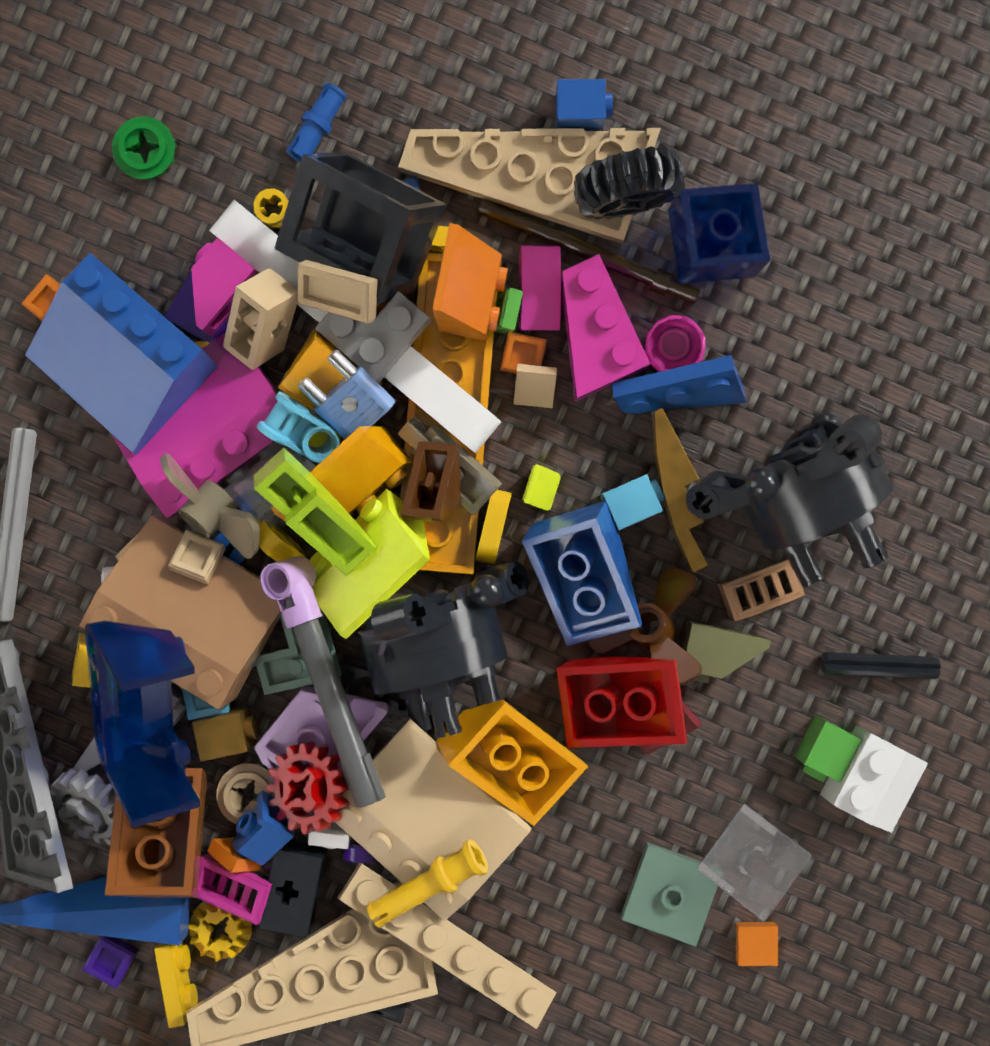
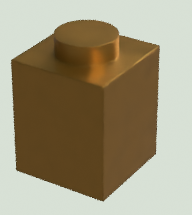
M248 706L233 709L227 713L198 718L192 722L200 762L248 752L256 745L255 739L259 737L256 718L254 715H249Z

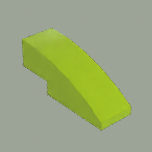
M282 448L253 475L254 489L285 516L286 524L346 576L377 549L375 543L344 507L285 448Z

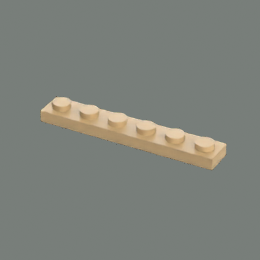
M359 863L337 898L371 920L367 912V904L394 890L397 886L364 864ZM422 903L382 926L383 929L535 1029L538 1028L557 993L450 921H444L433 910ZM379 916L372 920V922H375L377 919H379Z

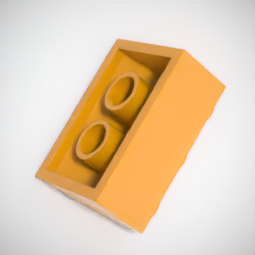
M359 426L310 473L354 518L371 498L377 499V496L387 487L393 490L409 476L406 470L414 461L384 426ZM273 506L271 510L274 514L286 522L285 516Z
M503 699L462 711L458 716L462 731L451 736L448 732L446 737L436 740L448 766L533 826L588 768L584 761Z

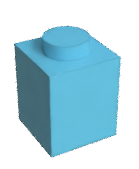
M647 474L600 494L602 502L606 501L617 530L662 512L663 509L660 503L665 501L656 479L650 481Z

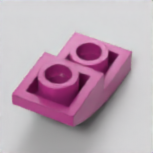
M520 245L518 285L520 286V291H523L519 308V328L521 330H560V246Z

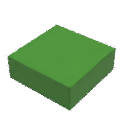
M509 288L497 295L496 307L500 308L496 333L504 335L515 331L523 291Z

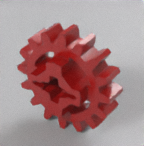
M314 741L287 747V753L279 754L275 757L279 767L268 770L270 776L275 778L274 783L266 785V790L274 792L275 798L269 802V806H279L280 811L276 819L281 821L288 818V829L291 831L301 828L302 834H308L330 828L332 822L342 818L339 809L349 806L350 803L343 797V792L348 791L349 787L347 783L343 782L342 777L344 774L342 768L339 769L337 766L340 760L339 754L327 756L329 746L326 744L316 746ZM302 761H309L313 763L314 766H312L310 763L303 764Z

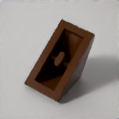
M419 442L400 515L403 519L443 522L461 504L459 447L457 444Z

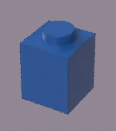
M557 79L556 129L584 128L585 131H603L606 119H612L613 94L606 93V79Z

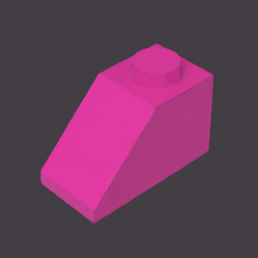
M218 237L213 243H207L199 250L195 257L196 263L191 268L196 326L211 337L229 318L236 286L259 274L254 267Z

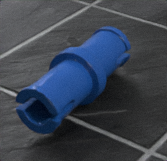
M328 82L324 83L323 89L311 110L303 113L301 117L303 123L290 146L286 149V152L296 161L301 163L303 154H313L323 136H329L332 131L330 124L342 103L347 99L346 94L340 88Z

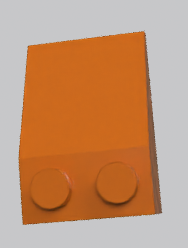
M449 223L432 310L440 332L487 341L488 331L496 332L500 308L493 305L496 291L504 292L508 268L501 267V253L461 226Z

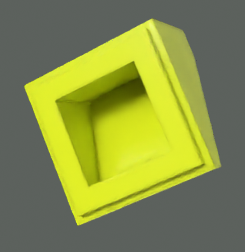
M533 465L522 498L523 503L542 510H550L561 479L559 473L541 465Z

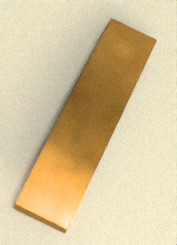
M660 408L652 414L654 456L659 485L664 495L665 501L663 502L673 534L689 570L694 573L708 565L689 530L703 523V520L692 514L686 503L688 491L685 486L698 480L699 477L663 408Z

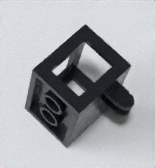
M347 152L303 154L274 249L299 263L309 260L377 279V304L390 301L398 291L403 296L414 293L446 204ZM315 180L325 184L326 188L313 228L300 230Z

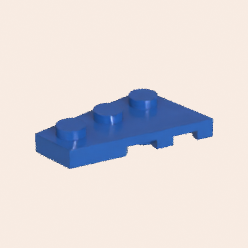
M731 355L612 383L613 397L623 413L639 414L647 411H656L660 408L670 410L747 403L745 390Z

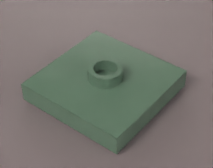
M646 842L620 915L621 919L684 943L697 946L723 872L720 868Z

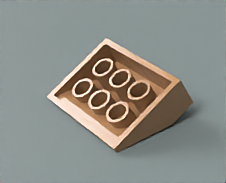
M152 515L97 590L79 626L220 710L237 698L281 616L277 600L271 599L265 594L261 585V577L223 555L208 585L170 571L168 565L184 532L161 518Z

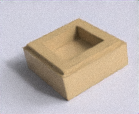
M517 364L514 405L553 408L557 368Z
M186 530L168 565L169 570L208 585L225 551V546L222 543Z

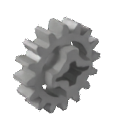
M72 768L66 773L63 772L50 786L51 798L54 799L52 801L53 807L59 810L58 817L62 822L68 823L70 829L77 830L79 836L86 839L93 837L98 844L104 840L110 845L116 791L112 790L113 785L110 783L105 784L102 778L96 774L89 777L83 769L78 773Z

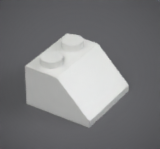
M856 725L852 734L862 739L841 782L829 777L820 795L832 805L858 819L892 833L928 763Z

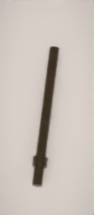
M483 199L481 202L479 214L554 246H560V248L585 259L599 254L606 268L651 286L649 290L662 296L666 292L695 304L700 294V289L672 278L673 273L661 268L655 271L487 199Z

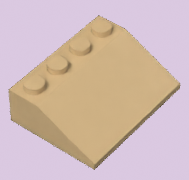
M410 719L372 758L386 797L371 805L358 808L354 804L350 790L344 791L343 797L350 803L349 806L339 809L342 818L335 821V823L403 884L430 869V865L436 857H447L461 849L464 841L468 839L474 840L486 858L488 873L483 876L476 874L459 884L458 890L453 893H444L442 891L424 901L428 907L446 921L475 894L530 833L532 828L512 810L448 766L437 742Z

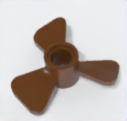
M675 567L665 569L659 578L654 603L638 605L642 621L641 627L589 640L590 647L599 655H607L637 641L643 648L651 651V658L677 660L680 686L697 679L701 675L702 666L693 656L674 642L676 628L673 621L668 617L695 590L697 585L696 578L693 574ZM659 621L656 632L651 635H644L645 628L650 622Z

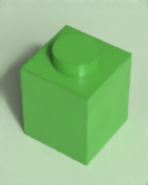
M815 715L794 757L805 765L802 771L811 777L825 782L828 776L841 782L862 739Z

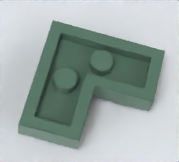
M321 610L322 616L318 617L340 677L342 673L326 615ZM282 614L280 617L289 647L260 653L256 661L264 695L313 684L293 628L287 629Z

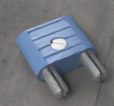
M334 350L332 354H329L327 360L344 378L327 394L322 392L308 377L299 382L298 388L315 404L313 410L345 440L359 426H372L390 410L395 400L360 365L355 368L338 350Z

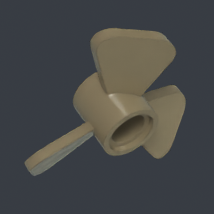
M166 452L160 458L162 470L168 480L188 498L178 509V517L185 520L194 530L206 538H210L216 530L220 531L241 555L251 559L259 550L260 527L255 516L250 512L238 510L237 504L232 497L210 480H206L197 489L173 457Z

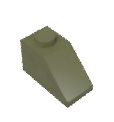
M686 620L680 647L693 656L702 666L701 675L695 681L709 683L710 676L722 679L769 649L771 640L763 636Z

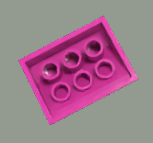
M225 333L202 349L218 366L217 369L137 455L131 452L112 434L142 487L167 519L178 516V509L188 498L168 480L162 470L160 458L166 452L173 457L198 489L206 480H210L219 486L277 443L261 433L256 426L259 421H265L277 402L275 396L279 391L260 366L251 370L222 347Z

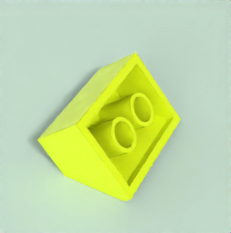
M388 489L377 499L371 498L367 501L360 515L355 519L377 548L346 576L319 552L315 553L309 560L316 572V580L312 589L318 605L339 635L345 639L371 616L372 610L377 603L388 600L430 560L424 521L403 519L400 515L403 500Z

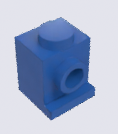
M263 790L257 795V805L251 811L247 810L238 820L236 825L237 836L232 840V846L240 856H245L262 866L294 837V830L288 829L289 819L281 821L276 819L280 811L279 806H269V802L275 797Z

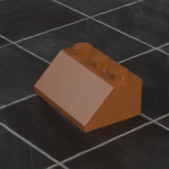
M119 767L105 888L106 896L197 898L207 774L202 768Z

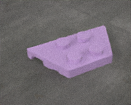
M307 685L300 689L255 745L254 749L262 764L267 766L268 769L279 767L275 757L279 754L287 753V747L314 741L316 746L326 744L329 746L327 756L338 754L313 686ZM346 694L362 740L364 741L388 713L390 706L385 702ZM341 759L337 763L339 769L341 768ZM302 761L303 764L310 763L312 766H314V764L309 761ZM270 776V779L274 783L275 778Z

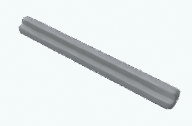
M14 428L11 434L0 520V622L11 621L14 617L37 437L36 431L26 428Z

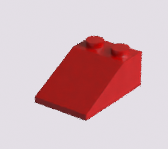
M617 656L575 658L556 668L567 748L687 743L676 659Z

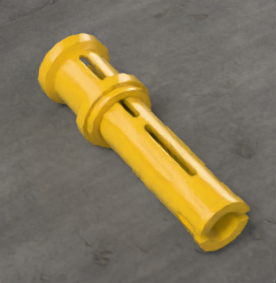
M468 839L463 842L461 849L447 857H436L431 863L430 869L380 898L370 901L367 904V912L371 921L379 916L374 925L380 928L387 922L442 891L444 893H453L458 890L459 884L476 874L478 876L487 874L488 864L482 850L474 840Z

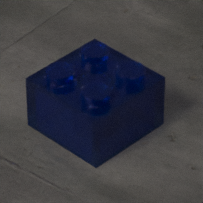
M758 183L683 189V192L669 206L668 214L679 284L754 278L770 262Z

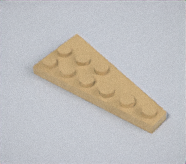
M584 128L521 129V131L500 132V129H485V132H460L459 129H411L398 168L402 173L623 244L632 215L623 218L615 217L609 220L606 218L597 220L584 217V214L580 213L579 205L575 201V176L585 166L592 165L595 160H602L607 155H616L622 151H632L636 148L646 149L650 146L655 147L661 128H647L646 131H625V128H610L609 131H585Z
M398 880L393 884L399 887L403 883L400 880ZM351 909L310 934L307 938L302 939L188 1009L186 1015L191 1046H239L437 995L438 991L432 960L382 927L378 928L374 925V922L356 910Z

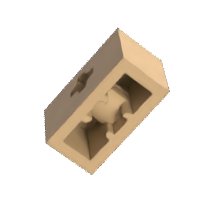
M271 268L236 286L222 347L251 370L284 351L298 302V289Z

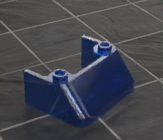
M103 620L86 624L85 636L97 753L132 828L200 807V799L186 777L185 765L191 761L188 745L184 739L179 741L173 729L171 680L195 674V666L186 654L182 638L180 636L175 637L172 631L168 629Z

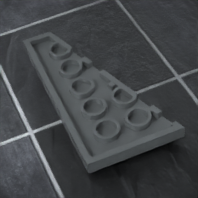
M13 639L0 640V829L5 877L60 893L73 889V884L49 790V776L42 762L20 672L18 651L14 647Z

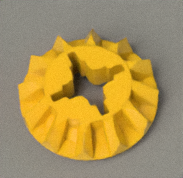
M203 901L193 911L188 925L191 936L190 944L197 947L200 951V956L212 957L216 962L226 958L233 959L248 944L252 934V923ZM227 916L229 919L226 922L227 926L224 931L229 936L221 934L219 938L212 940L214 928L210 923L217 925Z

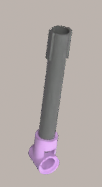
M302 556L268 564L261 573L262 588L267 596L277 600L287 629L293 628L341 759L340 765L356 807L361 808L381 801L386 797L371 755L366 751L318 620L322 613L312 589L316 580L315 568L307 558Z

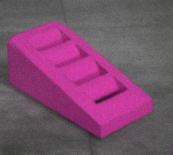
M209 853L200 857L197 898L255 925L259 924L272 884L252 872L230 873ZM217 873L221 874L218 887L214 885ZM230 878L233 880L228 894L227 892H225V889ZM240 884H244L245 887L241 900H238L236 897ZM252 889H255L258 893L254 906L251 908L248 906Z

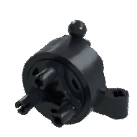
M821 412L814 416L809 427L799 431L797 438L784 445L781 453L771 456L768 465L752 470L748 476L722 471H712L689 489L686 494L687 506L692 514L702 519H711L743 507L763 547L769 550L783 549L802 587L810 586L824 577L809 545L812 541L826 536L842 533L847 538L852 552L857 553L863 568L866 569L882 563L881 561H885L889 556L871 525L875 521L870 510L882 503L893 491V485L883 467L885 461L882 455L875 451L882 437L880 425L872 417L863 414L853 415L842 424L836 414Z
M512 561L482 568L478 571L472 583L454 588V592L451 593L442 589L424 597L418 594H411L377 603L372 610L371 616L355 630L359 634L374 693L388 694L398 692L399 698L405 701L409 720L411 719L423 731L435 727L436 738L446 737L448 732L451 736L462 731L452 694L456 693L455 687L466 681L471 682L477 707L501 700L494 676L497 674L494 664L506 659L508 653L495 606L526 594L529 580L523 565L518 561Z

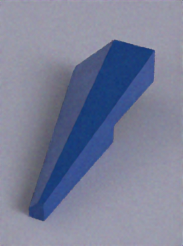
M107 875L75 883L73 884V889L60 893L52 891L47 893L41 892L21 900L0 903V923L179 946L188 935L190 898L106 896Z

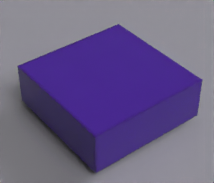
M100 936L82 971L117 989L139 949L119 938Z

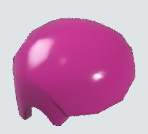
M670 315L660 319L647 333L645 352L650 364L658 372L699 363L703 360L706 350L705 336L699 326L686 316Z

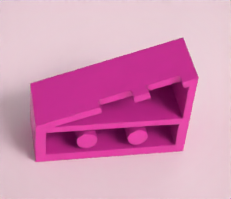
M598 254L562 271L561 294L565 329L567 332L574 403L612 386V383L623 381L645 371L650 362L600 255Z

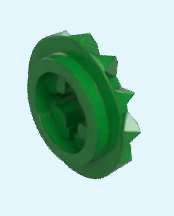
M141 116L132 118L120 126L113 139L112 153L116 164L124 173L133 179L151 181L152 178L158 175H165L166 169L170 164L175 163L174 153L177 145L171 131L165 124L155 118ZM144 137L152 147H157L149 152L147 163L140 153H134L142 148Z

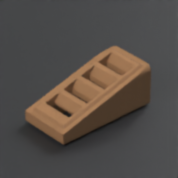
M788 559L717 583L728 618L733 622L805 596L803 587ZM785 570L791 591L785 593L777 573ZM769 575L777 595L771 598L764 581V577ZM756 581L762 601L759 602L755 601L750 583ZM742 586L748 606H741L735 588Z

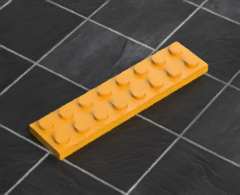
M428 253L419 277L417 307L432 321L414 341L413 348L488 410L494 331H488L487 341L439 331L432 308L443 254ZM496 291L495 300H494V305H493L494 307H496V305H497V294H498V291ZM409 398L407 421L417 417L429 428L434 425L440 431L443 430L483 466L485 443L476 453L473 452ZM405 441L404 450L414 461V456L410 453L413 447ZM413 464L406 470L409 476L401 483L400 499L403 501ZM460 504L443 522L424 521L430 560L420 570L474 574L479 511L473 515Z

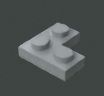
M398 291L372 323L368 324L328 312L315 329L358 366L360 365L375 381L380 383L432 320Z

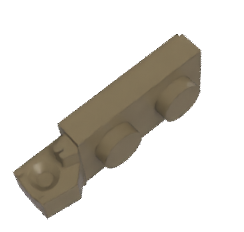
M417 417L407 421L398 433L400 437L413 447L410 453L414 458L419 442L457 444L443 430L440 431L434 425L429 428ZM458 445L460 452L461 505L471 514L475 515L502 483Z

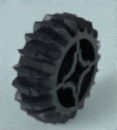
M650 146L646 149L636 148L632 151H622L616 155H607L606 158L595 160L592 165L585 166L575 176V201L579 205L580 213L584 214V217L597 220L603 218L609 220L615 217L623 218L628 215L650 211V209L662 207L664 203L672 202L683 192L685 188L684 167L676 151L666 147L655 148Z

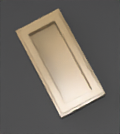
M304 260L298 263V304L369 324L376 319L377 279Z

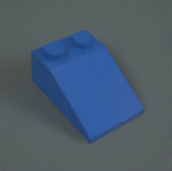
M606 501L533 523L522 542L567 646L641 627L642 621L621 538Z

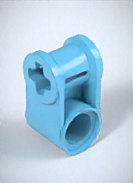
M280 391L275 396L277 402L266 420L259 421L256 426L261 433L271 440L287 446L317 463L322 462L339 446V439L334 429L299 401ZM317 432L328 434V439L323 445L313 447L308 444L313 434Z

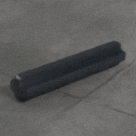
M822 653L820 664L821 671L831 675L937 679L941 671V663L938 658L925 656Z

